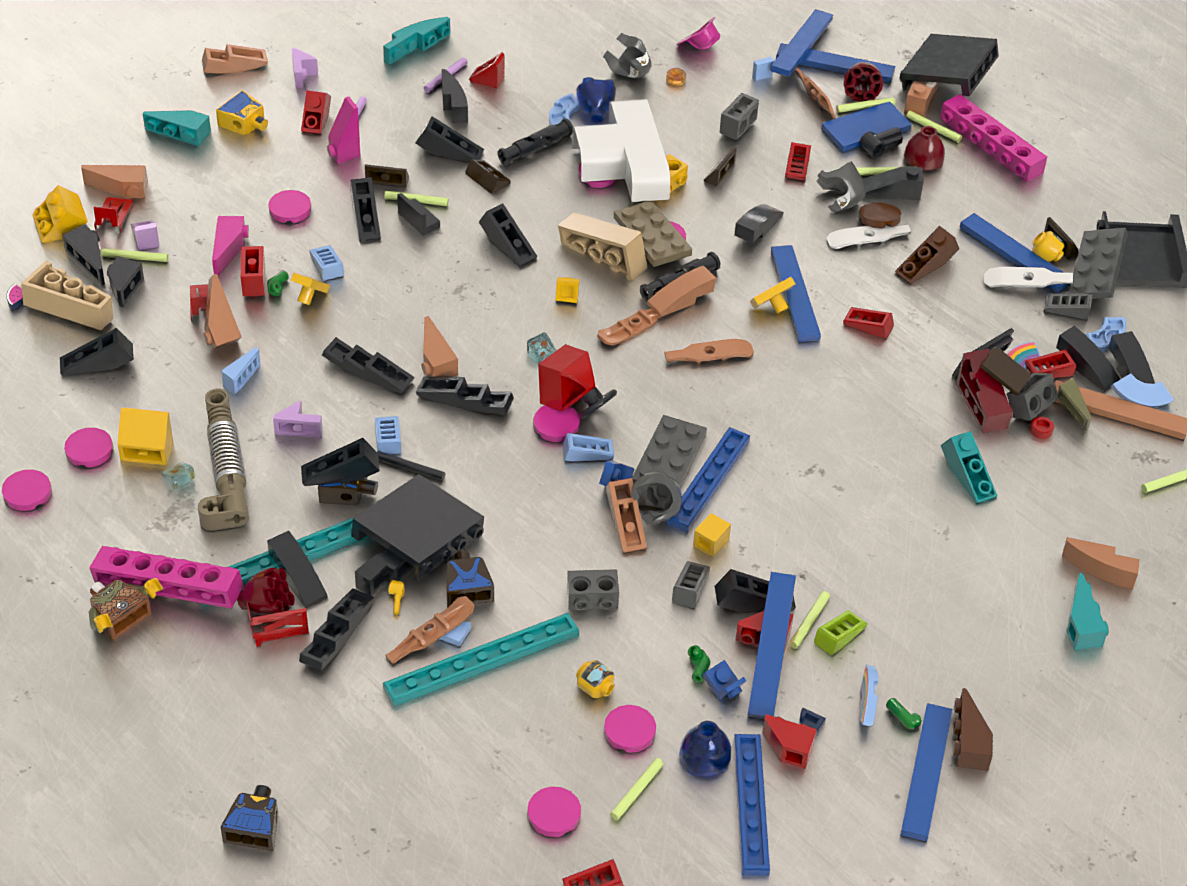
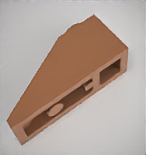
M913 82L907 94L904 114L912 111L924 117L940 83Z
M81 165L83 182L86 185L122 198L146 197L148 185L146 165Z
M217 274L212 275L208 282L205 332L203 333L207 345H211L212 350L237 342L242 338Z
M429 316L424 317V362L421 364L423 373L429 377L458 375L457 356Z
M632 478L608 482L606 487L611 515L623 553L647 549L637 499L634 500L631 493L633 487Z

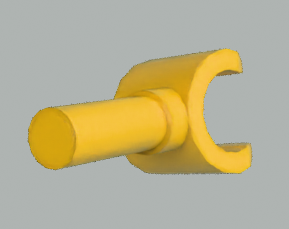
M392 580L389 586V594L395 595L393 614L398 615L400 600L405 594L404 583Z

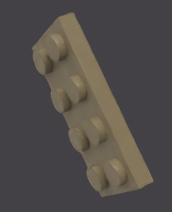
M652 201L614 211L613 218L620 226L642 233L645 256L653 267L692 256L691 246Z

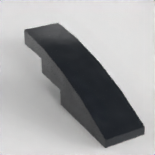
M337 337L333 339L322 353L323 357L340 368L363 380L402 394L415 378L379 352H376L373 356L356 344L352 348Z
M423 376L416 390L417 396L437 403L484 413L507 414L514 400L512 392L490 391L488 384H467L465 377Z
M352 588L328 611L327 620L314 632L313 641L300 653L299 662L322 671L351 637L374 602V597Z

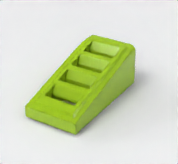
M847 610L817 629L814 643L828 654L833 655L863 631L868 623L850 610Z

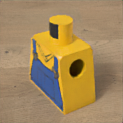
M243 90L216 109L218 126L243 135L249 134L255 128L264 131L268 126V120L264 117L263 105Z

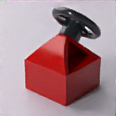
M565 344L538 364L540 404L563 412L582 398L588 405L578 415L579 419L582 420L617 395V390L615 389L602 395L598 388L595 387L594 374L587 351Z

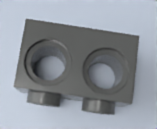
M741 93L721 113L719 133L738 140L757 120L759 100Z
M1047 373L1031 374L1029 380L1017 396L1011 391L1007 393L1009 405L1013 411V418L1024 419L1025 421L1033 420L1039 413L1048 409L1053 402L1059 399L1053 375Z
M617 569L567 571L568 610L618 608L619 583Z

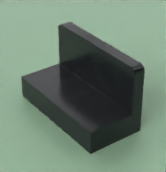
M397 194L398 214L419 233L425 235L440 227V220L415 198L409 200L404 194Z

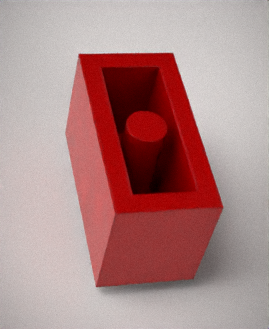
M264 246L241 247L240 278L242 296H265Z

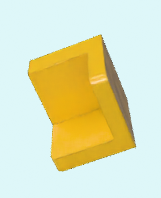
M712 513L709 514L695 529L693 546L714 557L729 541L731 524Z

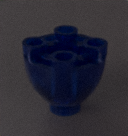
M586 77L576 88L578 104L585 114L589 116L591 122L603 121L605 115L609 112V103L615 101L616 88L614 81L610 79L594 80L592 77Z
M703 721L687 731L680 744L679 757L682 764L686 767V772L690 775L711 776L726 772L731 761V744L726 733L713 721Z

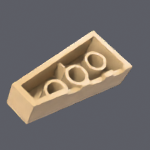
M575 212L558 225L562 244L582 255L585 253L589 254L593 261L599 264L604 262L611 266L610 270L613 272L626 274V279L630 281L635 280L648 268L642 233L640 231Z
M47 260L21 283L23 305L99 330H102L113 319V305L110 295L92 285L86 286L82 284V280L77 277H69L66 275L65 270L53 268L52 263Z

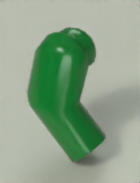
M285 270L268 279L267 290L272 296L280 295L283 289L281 284L289 279V275Z
M693 645L688 649L689 659L695 666L692 679L701 683L704 681L702 675L708 671L711 661L704 650L698 645Z
M891 698L887 701L886 708L906 729L914 730L915 727L921 725L922 720L919 714H911L896 698Z

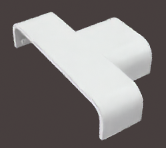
M647 99L612 101L609 103V124L573 127L572 148L579 149L581 154V182L625 179L632 202L670 199L669 166Z

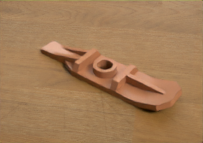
M798 67L795 68L796 74L802 80L807 94L811 95L815 101H818L819 107L827 110L831 114L832 119H836L831 102L825 93L809 77H806Z
M652 308L647 310L640 309L637 313L618 321L613 326L599 330L597 337L604 344L611 346L620 344L654 326L660 316Z
M725 339L691 344L685 349L666 351L664 355L667 362L694 361L698 364L701 361L726 360L731 357L750 358L754 350L751 343L746 340Z
M466 596L458 597L446 610L440 614L436 613L434 618L417 629L410 630L407 638L394 650L386 654V658L394 664L410 652L426 648L463 623L473 613L474 604Z

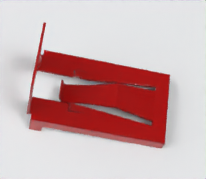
M106 197L102 207H94L95 230L97 225H102L104 220L107 219L106 221L110 222L112 227L120 226L121 233L122 226L133 205V200ZM125 202V204L117 214L119 207Z
M208 284L190 285L191 321L192 316L199 315V308H201V311H206Z
M247 603L252 637L256 642V647L262 646L261 642L309 633L306 608L253 617L251 620ZM276 621L266 627L263 625L262 632L253 633L252 625ZM284 625H302L298 627L276 629Z

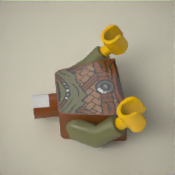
M157 578L150 579L144 586L126 584L121 580H115L107 587L101 582L93 584L90 588V593L93 595L90 599V627L93 630H98L99 633L105 630L112 640L119 637L151 614L149 597L153 599L156 597L157 591L163 590Z

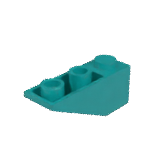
M144 111L142 113L145 130L199 146L211 133L209 115L196 111Z
M971 431L950 437L940 445L949 468L976 504L998 496Z
M1080 573L1077 579L1066 628L1074 650L1103 647L1106 636L1109 634L1108 624L1102 619L1099 603L1095 602L1092 596L1091 585L1086 582L1083 573Z

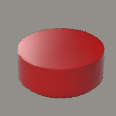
M1036 417L1032 420L1030 432L1033 436L1039 439H1047L1052 436L1054 423L1050 419Z

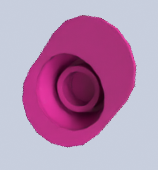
M715 17L676 45L687 41L697 49L704 50L710 48L721 37L713 23Z

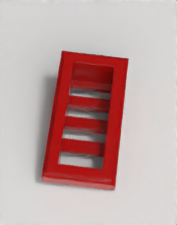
M791 142L785 178L805 181L811 145ZM791 165H792V166L803 167V169L791 167Z
M851 307L843 320V324L884 339L888 338L894 327L892 313Z
M1066 349L1025 360V365L1031 374L1047 373L1052 374L1053 378L1073 376L1075 373L1076 364Z
M614 859L562 879L564 886H573L576 883L579 886H585L584 881L588 880L591 886H597L596 878L601 879L602 884L599 886H624ZM611 875L613 880L608 882L606 876Z

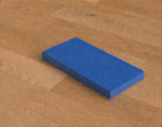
M889 101L823 122L821 129L844 152L860 147L859 141L861 137L869 131L878 134L898 127L901 133L911 130L912 124Z

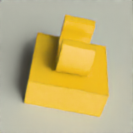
M558 277L555 301L577 303L580 279Z

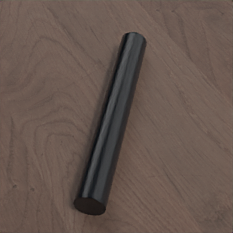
M381 451L378 453V458L381 462L443 481L446 473Z

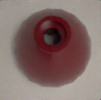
M859 62L851 66L844 76L843 86L845 94L859 102L875 100L883 88V78L879 69L869 62Z
M922 127L908 141L904 158L909 165L922 167L923 171L943 167L945 148L934 127Z
M271 567L256 573L237 598L239 607L242 610H247L248 603L249 611L259 616L289 611V607L295 603V598L289 590L285 570L283 568L276 569Z

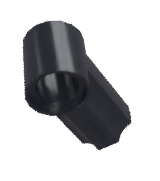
M898 127L878 134L869 131L861 137L859 144L870 156L878 158L886 149L902 144L903 137Z

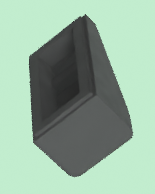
M1047 294L1044 311L1088 320L1093 295Z
M687 561L673 587L672 603L695 608L709 575L710 567Z

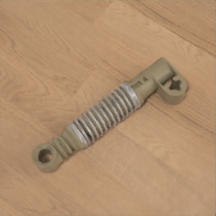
M215 388L206 393L205 403L209 420L207 437L214 481L220 495L203 498L198 503L200 525L208 531L240 527L249 521L244 489L246 487V476L238 429L235 422L232 421L228 393L223 389Z

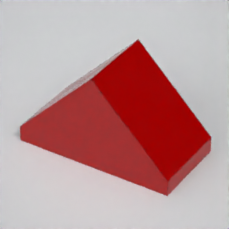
M501 52L476 67L469 80L473 83L498 89L505 77V54Z

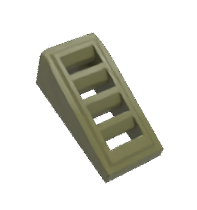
M1071 378L1059 386L1058 397L1083 429L1086 430L1090 426L1092 417L1075 379Z

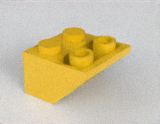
M59 185L47 195L46 199L40 206L36 207L32 214L40 240L43 243L62 240L63 234L88 222L79 195Z
M122 407L117 443L120 461L167 465L174 446L169 412Z

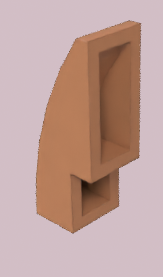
M226 44L225 50L205 48L201 60L204 73L216 74L244 72L268 64L265 49Z
M704 266L693 269L659 290L647 301V305L660 317L695 305L697 297L714 291L716 277Z
M1066 538L1062 557L1103 581L1129 589L1134 588L1140 559L1116 555V547Z

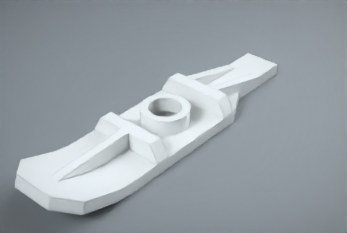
M909 225L885 226V228H873L870 226L846 228L830 233L827 237V242L830 248L833 249L856 244L861 246L864 243L872 242L885 243L888 239L911 234Z
M997 267L991 268L984 273V284L989 288L1000 286L1043 288L1053 284H1073V273H1056L1045 268ZM1030 277L1032 280L1028 281L1024 278Z

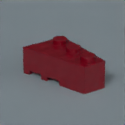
M989 348L963 353L956 384L982 433L1008 429L1010 419L1013 417V411L1002 384L980 367L985 357L990 353Z

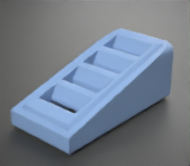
M331 245L310 250V255L323 281L344 276L343 264Z
M253 348L221 371L223 387L235 395L260 367L258 348Z
M398 416L376 417L377 453L381 451L387 454H400L401 439Z
M567 433L563 443L564 461L613 460V442L611 439Z

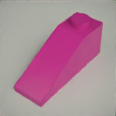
M349 96L344 98L328 135L329 145H327V152L338 164L361 157L358 107Z
M218 216L212 264L213 272L218 276L241 251V247H244L245 238H249V225H245L244 216Z

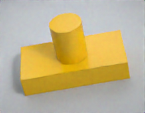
M293 273L291 281L303 285L297 301L308 305L311 303L315 290L328 293L330 288L329 284L298 273Z
M789 277L755 296L750 301L752 307L755 309L770 301L777 314L785 311L789 307L781 294L791 289L795 282L792 277Z

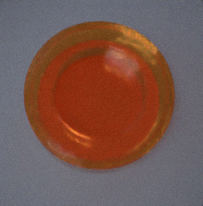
M680 68L669 69L666 73L667 83L673 86L683 85L686 82V72Z

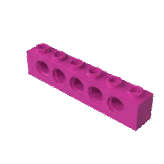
M959 94L943 102L940 115L942 121L1023 180L1028 182L1044 173L1048 158L1045 154L967 98Z
M102 546L89 567L94 582H101L105 586H108L115 580H121L126 584L144 586L150 579L157 578L163 590L157 591L156 595L231 609L244 587L239 569L193 562L186 559L170 558L163 555H153L141 551H130L118 547Z

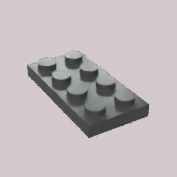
M1126 228L1084 231L1073 272V284H1070L1068 294H1092V299L1113 297L1128 235Z
M663 415L632 476L633 484L641 476L649 472L659 471L675 479L681 488L706 436L707 427Z

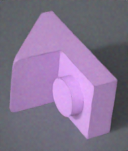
M292 48L296 89L304 88L303 80H307V76L318 74L317 59L297 48Z
M149 220L130 224L139 251L159 247L158 230L155 221Z
M301 401L280 411L273 417L275 435L322 438V415L302 414Z

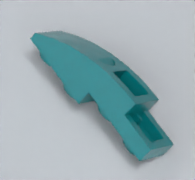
M439 17L420 21L392 33V41L383 46L384 62L390 65L416 48L424 51L450 35V18Z

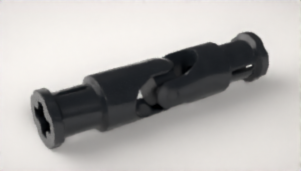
M564 118L556 125H549L528 137L513 142L510 147L499 149L497 151L498 158L501 164L508 166L512 161L523 159L536 151L542 150L560 141V138L564 136H571L573 134V125L569 119Z
M709 252L702 259H694L676 268L672 274H663L655 278L654 282L642 284L640 286V294L647 302L667 284L693 269L704 266L709 271L719 270L721 265L720 259L714 252Z

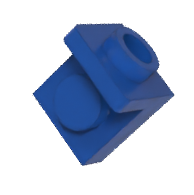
M613 460L606 461L599 484L607 486L608 482L632 478L634 468Z
M725 660L702 675L719 701L726 696L729 699L737 696L743 691L741 686L746 682L744 677L738 680Z

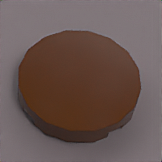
M869 203L860 207L858 217L859 220L862 219L863 224L873 228H885V225L894 227L901 221V211L891 204Z

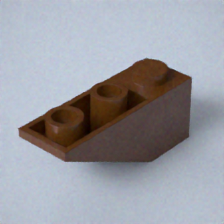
M938 226L896 269L895 273L909 284L923 278L945 265L959 250L956 238L944 228Z
M962 688L960 698H955L954 713L958 714V719L954 720L953 734L958 736L957 740H954L952 755L957 756V767L988 771L993 756V733L968 690Z

